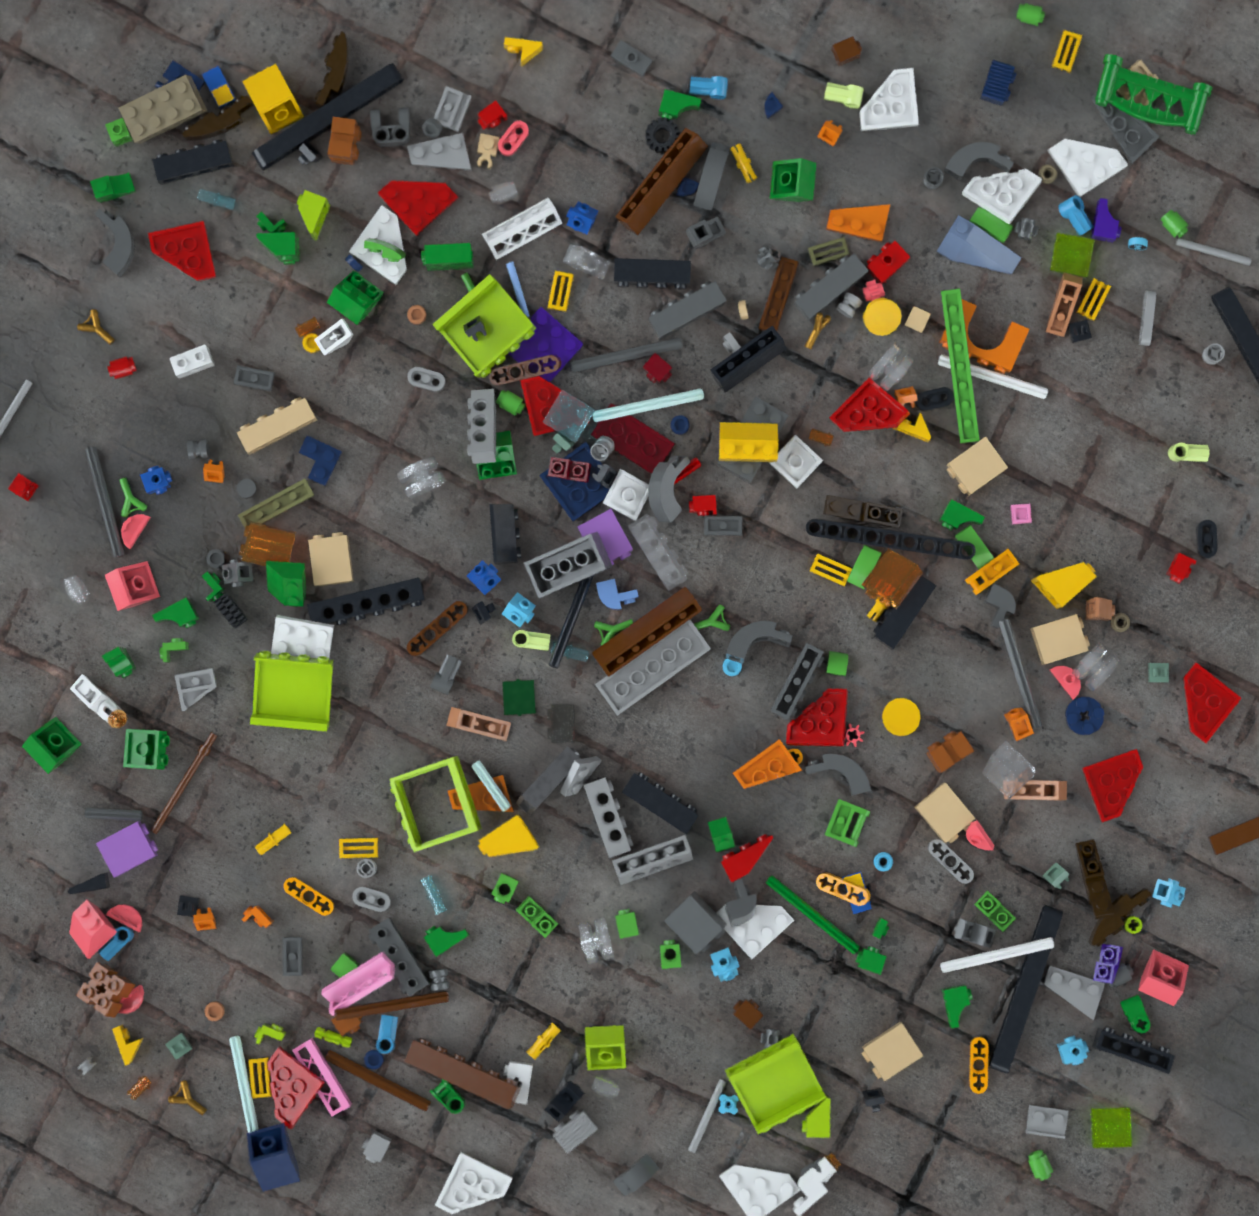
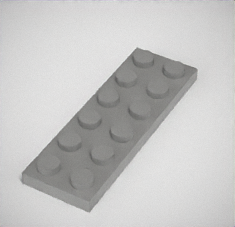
M688 620L610 677L606 676L595 685L618 716L711 648L692 621Z

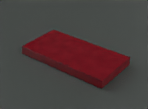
M611 403L608 408L616 406ZM631 415L599 421L591 433V436L597 440L602 436L611 438L615 444L614 451L650 474L653 473L659 462L666 460L675 446L674 442Z

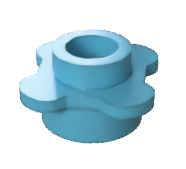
M722 1094L719 1097L721 1101L719 1112L722 1114L725 1112L736 1114L738 1111L736 1107L738 1097L736 1095L726 1096Z

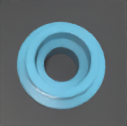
M880 852L874 858V866L879 871H888L893 865V858L886 852ZM885 858L887 863L881 865L880 859Z

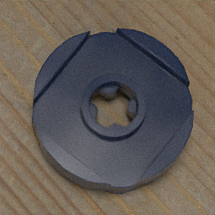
M1079 697L1072 700L1066 707V724L1076 734L1090 735L1102 726L1104 710L1095 699ZM1087 711L1089 719L1082 721V716L1079 714L1080 712L1084 713Z

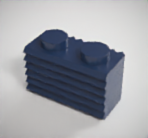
M993 60L980 99L1002 106L1004 101H1008L1011 93L1008 87L1010 83H1014L1016 72H1013L1015 66Z

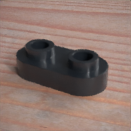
M947 387L925 391L917 396L916 406L919 410L925 412L943 408L953 402L954 394ZM945 394L947 400H941L940 395ZM922 399H927L928 405H923Z
M1211 520L1201 521L1196 528L1197 552L1202 558L1207 559L1217 553V527ZM1204 526L1208 527V533L1203 532ZM1205 545L1209 547V552L1203 550Z

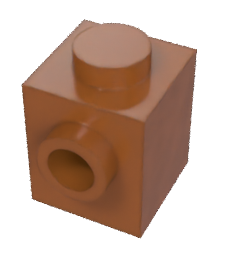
M335 1017L331 1019L341 1036L347 1032L353 1034L360 1029L359 1024L363 1022L361 1020L362 1017L336 1020Z

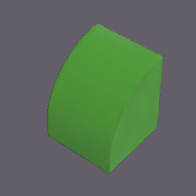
M829 651L825 673L846 676L848 654Z
M345 952L330 970L341 978L360 964Z

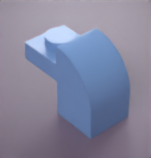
M615 579L596 583L599 598L609 609L622 610L620 602L624 601V605L635 603V599L639 598L637 589L618 594Z

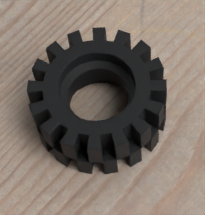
M661 117L657 118V120H653L647 126L645 135L647 146L649 145V148L657 154L658 152L664 154L679 137L680 131L677 124L673 123V120H667L666 117L664 119H661ZM665 129L669 132L670 138L667 142L661 143L656 140L655 134L658 130Z
M225 593L214 602L233 628L237 629L248 620L228 593Z

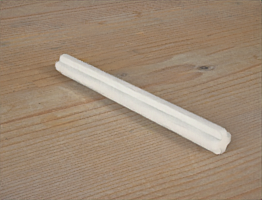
M941 355L938 365L951 369L950 358ZM970 364L971 376L1045 399L1048 394L1047 388Z
M1052 938L1041 939L942 962L940 966L942 972L946 973L1054 947V941Z

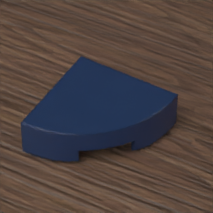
M773 92L767 96L764 104V112L767 119L783 109L782 104Z
M684 177L676 196L686 197L694 194L698 190L699 182Z

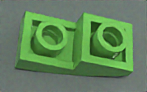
M978 207L970 219L971 223L1003 243L1013 230L1012 225H1009L981 207Z
M368 238L364 241V248L370 249V252L375 253L383 250L382 258H388L390 262H399V259H403L406 255L400 248L388 242Z
M971 525L955 535L957 540L968 541L974 545L976 553L971 559L978 569L994 559ZM969 545L963 546L967 554L970 555L972 547Z
M864 545L847 582L865 589L882 552Z
M988 891L974 904L1002 932L1016 920Z
M530 896L516 908V911L544 938L558 925Z

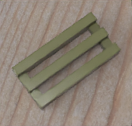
M845 237L808 248L813 267L841 259L847 254L850 256ZM839 243L843 245L817 254L813 252ZM842 250L845 251L844 253L837 254V255H834V256H831V257H828V258H824V259H821V260H818V261H816V259H815V258H819V257H822V256H825V255H828V254H832V253H835V252H838V251H842Z

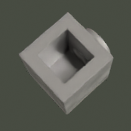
M374 1131L371 1138L367 1137L362 1146L365 1149L363 1152L366 1155L365 1159L372 1163H376V1161L380 1163L392 1139Z

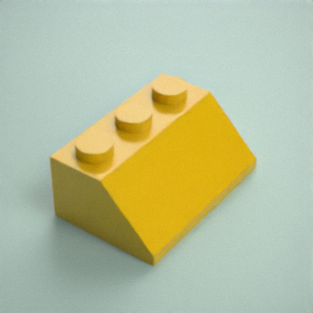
M720 422L719 461L777 462L778 424Z

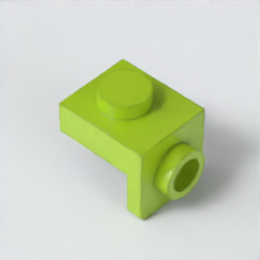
M265 1023L262 1027H258L254 1037L257 1038V1044L262 1042L264 1035L282 1041L286 1032L283 1031V1027L273 1023L271 1026Z

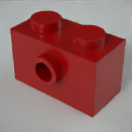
M896 241L892 243L887 242L880 249L882 253L878 256L874 254L867 261L868 265L866 268L878 283L881 282L883 284L910 259L907 252Z

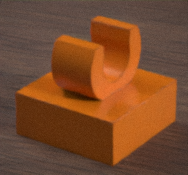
M826 120L818 138L834 146L842 132V126L839 125L837 127L832 124V120L829 122Z
M914 387L894 390L895 398L902 406L910 402L911 407H915L914 401L918 400Z
M209 460L208 464L204 463V481L223 483L225 478L223 462L220 461L219 465H214L212 460Z
M210 907L207 909V914H202L201 910L197 909V915H193V922L197 931L216 929V920Z

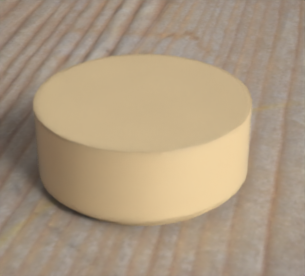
M739 301L740 318L742 320L749 319L746 301Z

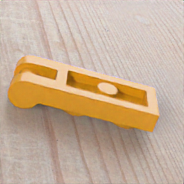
M1007 549L966 578L965 582L971 585L974 589L973 593L977 595L1019 565V562L1011 551ZM979 576L984 581L981 585L976 580Z

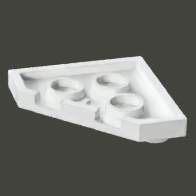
M913 68L894 70L868 103L860 110L861 131L919 125Z
M1064 139L1048 150L1079 197L1128 166L1117 149Z
M1027 169L1014 173L992 174V176L983 178L981 176L973 177L962 191V195L1010 225L1040 185L1042 178Z
M381 205L349 253L397 285L407 271L405 257L401 260L399 259V262H390L388 258H382L383 250L375 253L370 252V249L364 248V241L368 238L388 242L404 251L398 217Z
M726 904L716 912L727 924L724 928L725 931L751 959L794 921L782 906L756 905L754 915L749 921L732 927L725 911Z
M460 1152L435 1206L454 1214L503 1197L513 1177Z
M734 1164L719 1175L747 1216H765L800 1191L790 1174Z

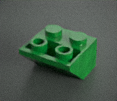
M353 270L334 287L327 303L358 325L367 317L384 292Z
M510 431L496 433V462L476 463L479 480L517 474Z

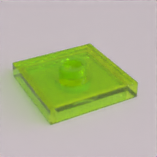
M1056 233L1050 271L1087 278L1094 239Z
M1130 1107L1091 1108L1092 1148L1132 1147Z

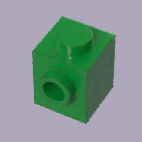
M868 946V949L863 948L862 952L858 951L855 962L858 963L857 967L881 975L887 956L880 954V949Z

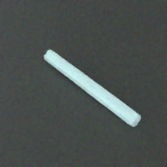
M696 389L593 411L592 417L594 422L665 408L704 399V393L702 389Z
M233 1036L229 1040L249 1133L259 1130L241 1038L240 1036Z

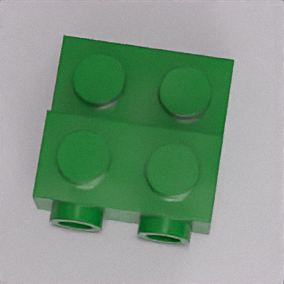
M126 729L123 767L165 770V766L169 761L168 755H166V747L170 744V737L167 735V731Z

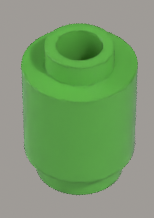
M1027 3L1025 5L1020 4L1016 19L1023 23L1038 26L1039 22L1043 23L1045 12L1042 11L1043 7Z
M1171 209L1160 219L1163 222L1162 225L1174 238L1177 236L1181 238L1188 232L1187 227L1189 224L1177 211L1174 212Z
M502 390L496 400L500 408L514 416L517 413L521 414L526 405L523 403V398L509 390L507 392Z
M1043 1150L1030 1153L1028 1155V1162L1035 1178L1045 1180L1051 1177L1050 1173L1053 1172L1046 1153H1043Z

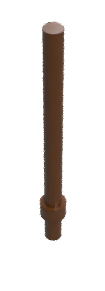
M211 732L205 743L200 745L197 750V756L150 831L155 834L159 832L204 757L209 755L210 748L218 735Z

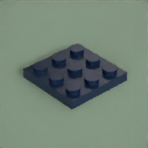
M586 442L563 459L590 463L591 469L588 483L548 476L549 469L539 475L572 522L601 503L610 488L607 489L594 480L595 478L592 474L597 475L600 469L597 465H602V463L592 457L591 448Z

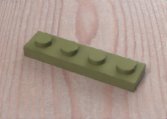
M304 478L240 513L238 517L246 531L249 532L315 495Z

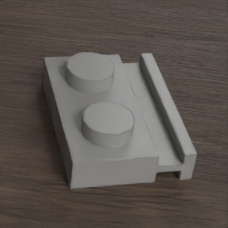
M446 86L434 119L438 120L442 127L459 133L472 96Z
M1029 1104L1025 1133L1065 1139L1069 1111Z

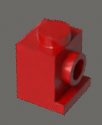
M496 100L477 113L479 118L477 122L483 130L494 129L500 125V120H508L507 114Z
M18 473L8 489L29 501L39 485Z
M716 495L692 496V501H689V513H697V516H708L709 512H712V516H716Z
M1177 553L1166 575L1170 576L1171 581L1180 584L1184 578L1187 579L1192 570L1190 565H1195L1197 561L1184 554Z

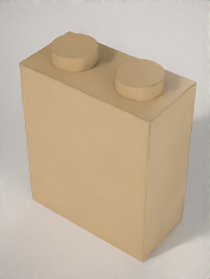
M984 437L947 464L948 474L953 479H957L960 483L958 484L959 489L963 494L967 493L968 496L1008 468L987 437Z
M339 532L332 533V537L324 538V535L313 536V539L308 540L314 586L354 582L349 538L347 535Z
M1077 614L1030 629L1042 665L1089 651L1090 643L1088 637L1083 635L1082 628H1084L1081 617L1078 618Z
M942 783L915 806V809L944 843L955 841L959 837L957 833L962 829L966 831L970 823L975 819L947 783Z
M898 1022L862 1046L864 1052L861 1053L867 1063L871 1061L875 1068L872 1071L878 1079L882 1077L884 1081L923 1056L901 1022Z

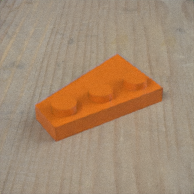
M890 204L830 210L826 230L882 242Z
M779 739L734 771L733 775L743 789L802 770Z
M504 776L492 778L511 804ZM482 781L468 785L476 810L502 811ZM456 788L448 790L452 809L463 810ZM512 804L511 807L504 812H514Z

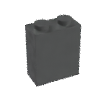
M695 891L664 920L695 954L701 950L705 952L712 945L710 941L714 937L718 940L725 933L723 929L727 925Z

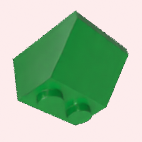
M803 158L773 161L770 199L793 202L813 201L817 163Z
M295 232L256 233V238L261 245L280 262H284V265H294L295 262H300L299 238Z
M266 561L268 592L284 606L304 607L306 596L305 563Z
M54 717L32 733L22 747L49 774L69 758L82 744L57 717Z

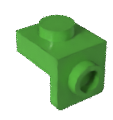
M183 638L171 639L169 643H162V647L159 650L160 659H163L165 663H170V651L189 650L188 642H183Z

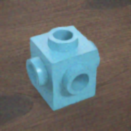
M517 592L504 609L502 615L521 627L524 622L529 623L535 614L532 611L536 605Z
M1169 878L1168 881L1158 879L1152 897L1161 900V905L1170 908L1172 904L1180 906L1184 899L1186 888L1179 886L1180 882Z
M729 948L710 954L714 965H711L714 976H719L720 981H729L734 979L736 975H739L737 968L740 967L736 956H731Z
M1075 1035L1064 1038L1065 1042L1057 1044L1062 1063L1065 1065L1069 1063L1077 1065L1083 1063V1059L1088 1058L1086 1052H1089L1086 1041H1082L1079 1037L1076 1038Z

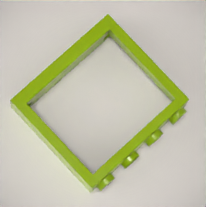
M458 756L389 779L390 791L392 794H395L397 800L395 802L398 812H401L403 818L401 820L402 827L405 831L407 830L409 836L408 844L411 845L414 852L482 829ZM448 765L469 828L422 843L402 781Z

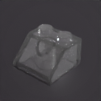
M1007 741L991 755L982 772L1008 799L1037 773L1033 765Z

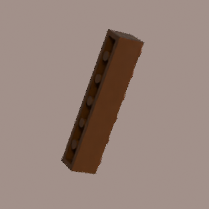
M685 128L615 217L627 230L636 235L640 234L708 148L707 144L697 133Z
M683 587L593 651L592 655L607 676L610 677L700 613L702 609L689 590Z
M424 1038L413 1040L404 1062L507 1109L513 1108L521 1090V1086L517 1085L518 1081L509 1077L506 1079L499 1077L500 1073L492 1069L488 1072L482 1069L483 1065L477 1062H466L464 1056L456 1053L453 1056L447 1053L448 1049L444 1047H433L430 1045L431 1042Z

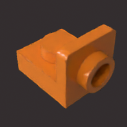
M1021 707L1014 708L1004 715L1005 719L1009 722L1016 741L1034 734L1028 715Z
M256 905L254 908L250 906L243 912L245 915L242 918L243 922H246L252 916L255 917L254 921L260 927L264 926L267 928L274 922L259 905Z

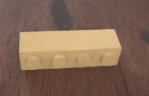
M299 397L291 401V405L288 407L281 406L274 410V414L270 416L263 415L257 419L256 423L252 425L248 423L240 427L241 431L237 432L246 452L251 455L317 421V418L307 399Z

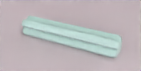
M481 761L472 764L473 770L503 812L508 810L511 804Z

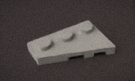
M463 133L407 146L412 166L472 171Z
M1049 965L1043 984L1094 1020L1105 983L1093 981V979Z

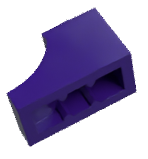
M1100 198L1096 205L1093 221L1094 227L1092 228L1090 239L1113 243L1116 238L1120 237L1121 227H1119V221L1115 220L1109 213L1108 199Z

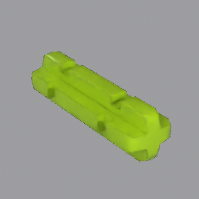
M318 1027L315 1031L314 1036L316 1038H324L325 1041L337 1045L342 1044L346 1048L351 1046V1037H343L339 1033L330 1030L325 1031L321 1027Z

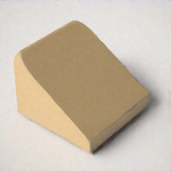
M913 306L905 326L922 333L931 314Z

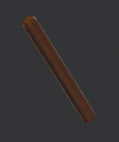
M447 991L339 1008L335 1009L334 1015L336 1020H344L445 1003L449 1001V994Z
M329 1050L325 1057L327 1062L423 1111H427L431 1104L429 1100L332 1050Z

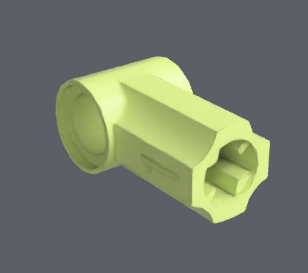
M827 82L824 99L843 103L850 108H860L864 88L857 85L844 86Z
M1177 443L1169 448L1168 456L1175 462H1208L1209 447L1208 445ZM1177 447L1182 450L1181 457L1176 455L1175 450Z
M518 630L513 634L512 642L518 648L548 651L550 634ZM518 634L526 636L524 644L516 642L515 637Z

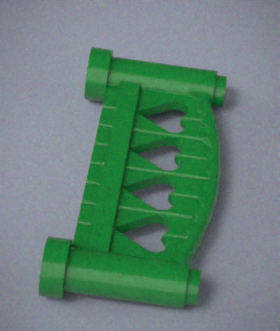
M1112 54L1104 56V69L1095 97L1096 105L1106 107L1110 103L1137 119L1158 125L1183 126L1185 133L1196 134L1199 130L1207 97L1211 95L1212 86L1197 82L1194 83L1193 89H1188L1122 68L1123 58ZM1125 83H1127L1130 93L1129 100L1116 96V91ZM1143 88L1148 99L1147 106L1142 105L1141 102H1134V96ZM1161 94L1166 106L1165 111H1161L1159 108L1154 109L1151 105ZM1178 100H1180L1183 108V117L1169 112L1170 107Z

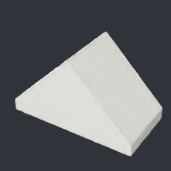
M341 319L314 340L325 356L348 344L353 333L345 320Z

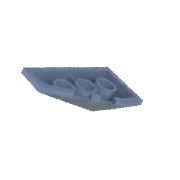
M959 215L936 251L954 262L988 268L989 270L1012 274L1021 260L1020 256Z

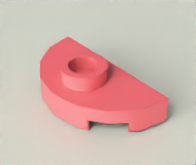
M144 514L134 515L123 523L121 528L122 540L130 550L151 517Z
M1055 666L1049 669L1070 698L1074 700L1081 688L1078 674L1072 668L1066 666Z
M978 820L971 822L966 831L967 840L979 849L993 850L995 845Z
M126 904L117 905L106 913V916L139 933L141 932L143 926L142 917L133 906Z
M142 985L133 988L128 998L122 997L120 1003L123 1006L118 1013L129 1014L140 1007L144 998Z

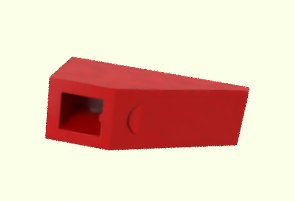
M766 833L756 838L758 842L753 845L749 842L739 847L741 851L735 854L731 851L722 856L724 860L720 862L731 883L749 874L772 841V835L768 836Z

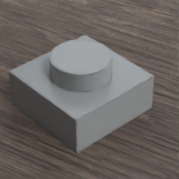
M730 332L723 337L725 341L723 345L728 352L732 351L734 353L741 348Z

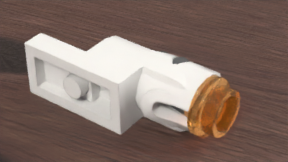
M82 674L70 689L111 727H123L127 721L126 713Z
M832 1153L818 1158L801 1169L802 1176L799 1178L797 1185L806 1197L803 1198L801 1196L793 1203L795 1205L793 1211L797 1216L803 1214L828 1192L823 1183H827L841 1165Z

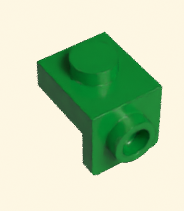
M262 211L256 216L259 220L257 224L264 232L268 230L269 233H280L286 230L285 226H287V223L284 219L273 225Z
M207 571L202 575V578L214 591L205 599L208 602L212 600L215 602L223 595L222 592L225 589L219 584L221 579L215 573L211 574Z

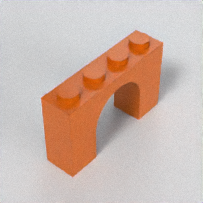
M962 299L969 359L973 357L983 366H988L989 364L995 367L994 370L999 373H1009L1014 366L1029 329L1012 321L998 347L991 350L980 349L971 342L968 336V326L977 306ZM945 328L939 343L943 344L942 347L948 350Z

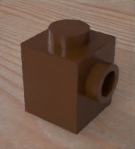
M852 36L833 44L831 51L838 67L860 58L862 47L859 41H855Z
M746 998L743 1001L739 1000L733 1006V1015L750 1030L763 1016L758 1010L760 1006L752 999L749 1001Z

